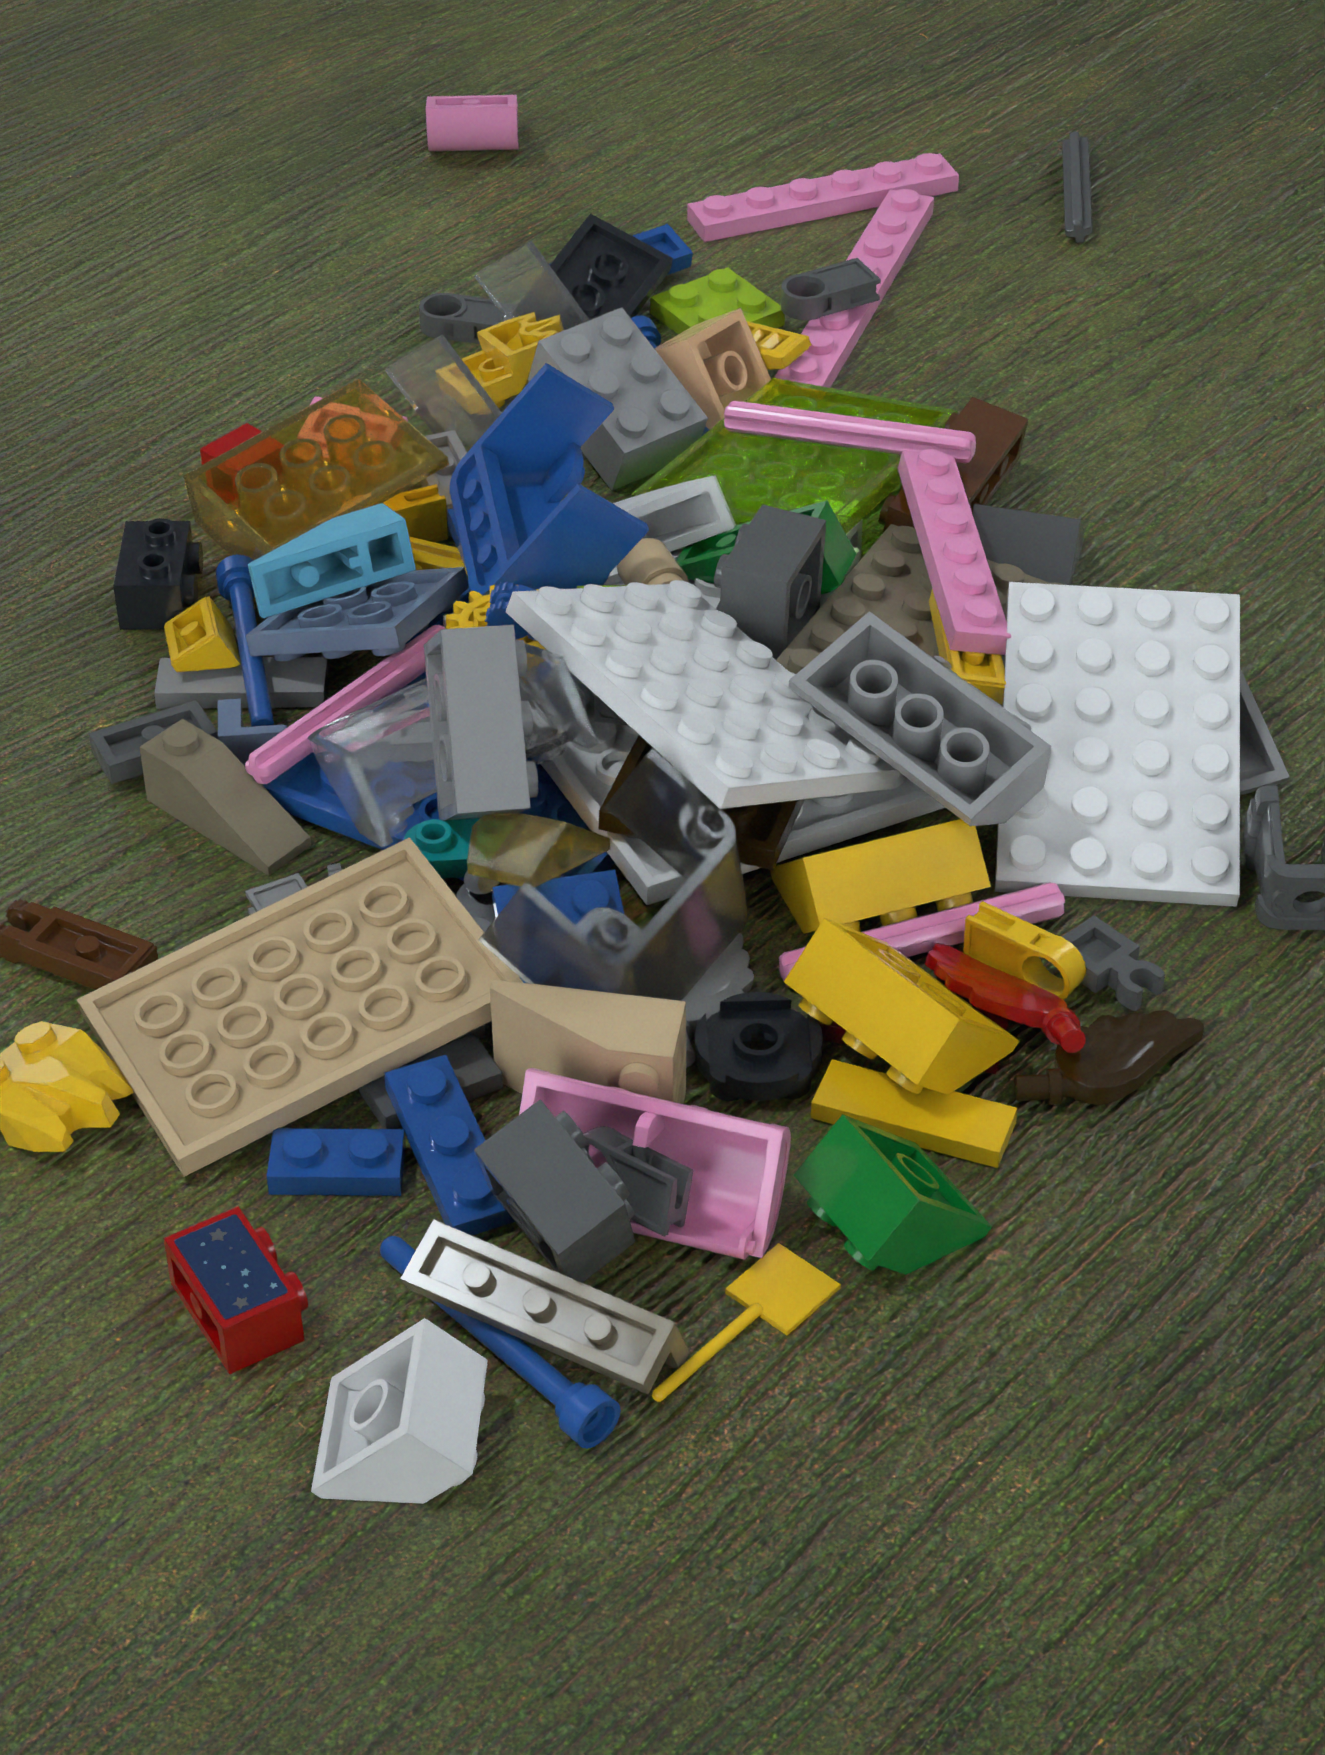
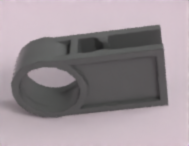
M859 258L792 275L782 282L781 310L785 315L793 319L814 320L880 300V296L876 293V286L881 283V279Z
M452 293L431 294L425 297L419 304L420 329L423 334L431 338L480 344L477 332L515 318L519 309V303Z
M600 1126L583 1133L588 1141V1144L584 1146L588 1154L589 1145H593L600 1150L607 1163L629 1190L630 1196L626 1200L635 1212V1216L630 1220L663 1237L668 1235L670 1225L674 1224L680 1228L685 1225L693 1169L649 1147L642 1148L632 1145L633 1139L619 1133L614 1128Z

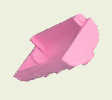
M536 1068L526 1070L519 1115L541 1099L554 1117L565 1111L577 1124L582 1133L600 1126L614 1128L619 1133L633 1139L632 1145L642 1148L649 1147L693 1169L685 1225L681 1228L674 1224L670 1225L668 1235L663 1237L630 1220L633 1233L744 1260L748 1255L759 1258L764 1256L774 1234L783 1196L791 1145L789 1127L766 1124L710 1111L708 1108L684 1105L637 1094L622 1088L607 1087L551 1074L549 1071ZM589 1145V1155L594 1162V1166L598 1168L604 1162L607 1163L601 1151L593 1145Z

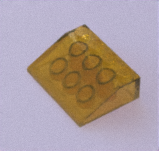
M357 379L183 475L195 522L222 549L256 560L332 518L387 501L448 466L449 461L448 457L361 380Z

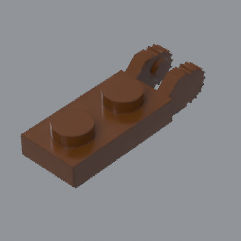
M15 900L5 911L7 913L5 916L8 918L7 922L12 926H6L4 923L0 924V958L4 957L5 960L15 964L19 961L95 990L158 960L157 946H154V943L55 906L50 909L34 902L28 903L27 900Z

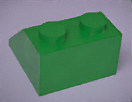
M844 1114L841 1115L793 1175L811 1195L807 1200L810 1209L826 1223L838 1227L848 1238L844 1243L847 1252L857 1262L870 1270H876L878 1266L907 1275L984 1238L993 1228L917 1143Z

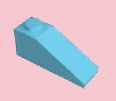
M383 503L332 518L248 564L259 615L262 618L416 570L406 520Z

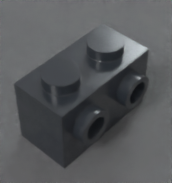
M159 518L151 521L125 522L113 585L120 630L164 629L166 622L198 602L196 574H202L203 548L201 542H193L190 521H171Z

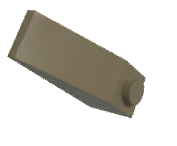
M184 719L179 720L139 747L147 801L266 875L270 876L311 847V837L265 787L257 783L254 777L247 773L245 766L220 740Z

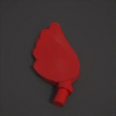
M935 943L933 949L928 952L925 965L932 969L937 977L945 981L944 985L948 990L968 998L973 1006L1027 1026L1042 1028L1047 1038L1052 1043L1060 1045L1066 1052H1078L1085 1045L1086 1037L1080 1029L1079 1018L1071 1009L1067 1008L1066 1002L1057 995L988 966L949 945Z

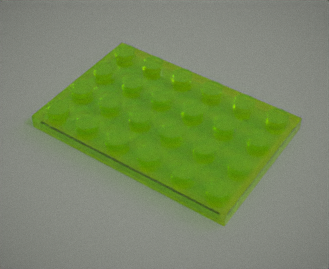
M772 378L744 401L944 428L950 415L953 412L958 413L957 410L778 378ZM723 418L632 493V497L679 483L716 475L736 525L752 521L762 504L790 511L828 500L843 530L847 534L901 483L898 472L901 455L730 432L725 428V418Z

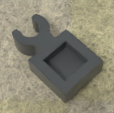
M1095 915L1062 936L1071 942L1081 953L1086 965V974L1081 983L1094 993L1109 985L1116 990V998L1123 1006L1136 1011L1141 1008L1143 995L1141 987L1149 989L1157 996L1163 992L1164 971L1152 962L1138 960L1140 946Z

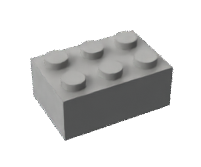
M622 307L538 341L528 376L529 382L547 363L613 403L614 411L581 446L583 454L611 491L695 455L708 417Z
M514 625L441 629L424 644L439 820L487 818L493 816L511 817L529 809L530 798L537 797L538 794L536 765L534 761H526L524 737H531L532 711L528 700L521 701L519 677L526 676L527 673L525 643L523 640H515Z

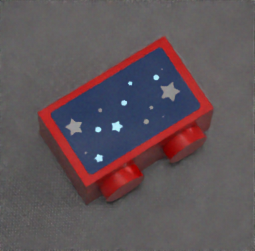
M239 1206L163 1238L171 1285L229 1375L305 1341L301 1315L302 1311L308 1309L305 1290L293 1271L284 1274L277 1264V1253L269 1234L262 1226L254 1229Z

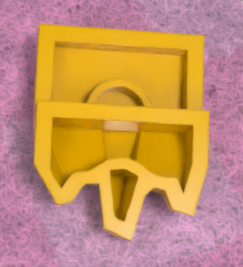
M535 312L478 331L477 336L482 351L437 368L443 387L472 412H490L502 407L506 402L505 399L519 394L529 382L528 376L538 341L564 331L561 316L557 315L537 321Z
M40 1021L19 1031L15 1036V1042L0 1053V1130L8 1146L32 1152H66L74 1142L71 1134L75 1130L81 1128H111L120 1115L112 1100L125 1098L134 1093L115 1062L81 1029Z

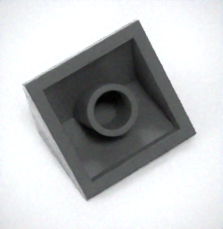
M974 504L972 515L986 559L998 564L1017 566L1025 574L1049 583L1072 585L1084 541V529L1081 519Z

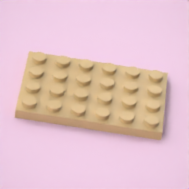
M409 837L76 1000L83 1018L105 1053L115 1062L132 1088L134 1099L183 1177L272 1133L273 1130L281 1128L384 1076L385 1072L395 1070L492 1021L490 1002L492 979L523 983V981Z

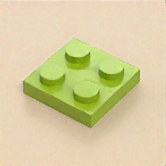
M728 267L714 270L709 275L685 284L675 285L670 290L650 297V314L677 334L698 323L739 308L742 309L744 317L748 322L773 328L785 325V314L781 310V305Z

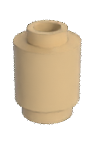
M641 539L617 565L618 575L625 585L631 582L646 585L670 584L673 580L689 583L685 572L665 544L658 539Z

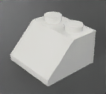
M424 1318L333 1376L329 1387L311 1492L322 1499L424 1504L449 1488L462 1484L469 1476L473 1475V1469L477 1462L476 1445L480 1415L485 1403V1394L483 1392L488 1360Z

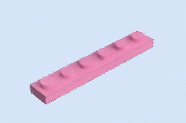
M925 153L917 156L915 159L905 161L880 162L874 167L854 171L839 170L829 176L814 179L799 178L791 181L789 184L769 188L754 187L747 192L729 196H709L703 201L687 204V220L703 242H709L876 208L881 205L890 189H910L916 191L919 195L930 197L958 191L959 174L941 154Z
M926 449L921 452L902 450L898 472L950 650L1005 655L1006 640L1011 638V634L1007 633V621L954 456L946 455L941 451Z

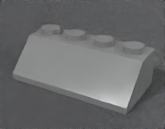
M870 611L789 680V688L969 826L1006 823L1044 788L1051 745Z

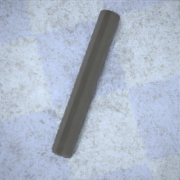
M1074 131L1070 133V139L1062 142L1064 224L1066 237H1075L1076 243L1085 242V236L1093 232L1090 150L1088 138L1079 137V132Z

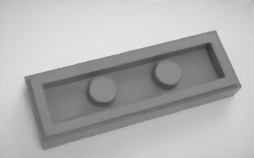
M263 657L271 708L317 707L326 701L329 673L327 658L299 657L289 661H275L274 657ZM160 658L154 691L156 709L171 708L194 700L198 701L201 708H218L217 700L241 698L242 708H248L241 665L223 669L176 672L171 665L170 658Z

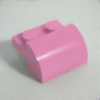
M517 95L427 96L426 126L428 150H519Z

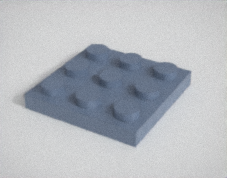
M465 567L411 571L270 616L245 635L250 656L273 655L275 661H289L302 657L306 653L322 652L323 657L327 659L344 657L356 650H372L373 655L376 656L398 653L405 649L407 641L415 634L429 628V622L438 614L449 610L452 607L451 603L469 588Z

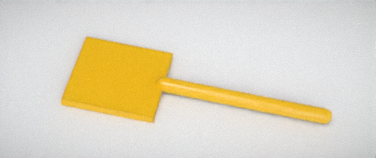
M780 1243L776 1244L725 1288V1294L747 1309L657 1386L652 1392V1398L657 1402L663 1401L758 1317L788 1336L839 1291L841 1284Z

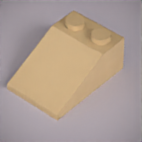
M492 979L490 1002L494 1062L502 1072L504 1085L522 1094L526 1070L536 1068L549 1071L551 1074L607 1087L622 1088L629 1092L684 1104L686 1095V1001Z

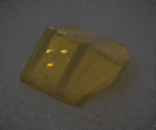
M516 813L483 815L472 826L467 858L468 874L533 889L610 850V838L570 823L544 817Z

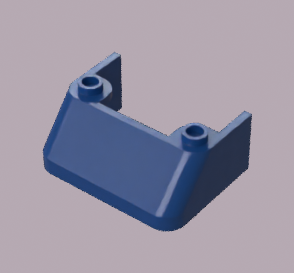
M547 363L465 454L451 477L449 490L471 591L474 590L483 596L489 595L491 585L498 586L500 582L506 583V581L508 583L514 582L515 585L521 584L535 590L545 586L558 589H576L577 586L588 584L604 585L610 572L649 531L647 523L580 485L585 475L581 446L614 411L613 403Z

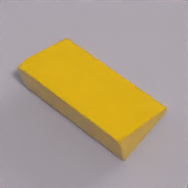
M205 596L165 623L164 629L171 665L176 672L223 669L241 665L232 626L210 596Z

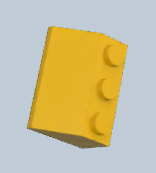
M962 819L804 857L777 865L774 870H770L774 884L803 934L816 931L824 918L861 932L859 920L880 915L882 926L916 918L915 906L935 901L939 912L973 903L972 891L991 887L976 826H969Z
M826 918L822 920L784 980L785 984L803 997L798 1004L803 1011L826 1025H831L835 1021L846 1030L842 1040L848 1046L873 1060L879 1055L891 1065L887 1075L896 1083L915 1094H920L923 1088L949 1095L1013 1052L1019 1043L1018 1039L956 993L948 990L945 985L887 942Z

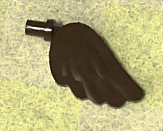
M1167 1010L1153 1011L1146 1015L1139 1012L1129 1013L1120 1018L1112 1015H1102L1089 1027H1080L1086 1037L1085 1045L1081 1050L1069 1053L1060 1045H1057L1055 1068L1046 1069V1074L1015 1075V1100H1047L1048 1105H1061L1062 1097H1072L1074 1100L1096 1105L1120 1100L1141 1087L1173 1057L1201 1041L1204 1033V1024L1195 1018L1176 1019L1174 1014Z

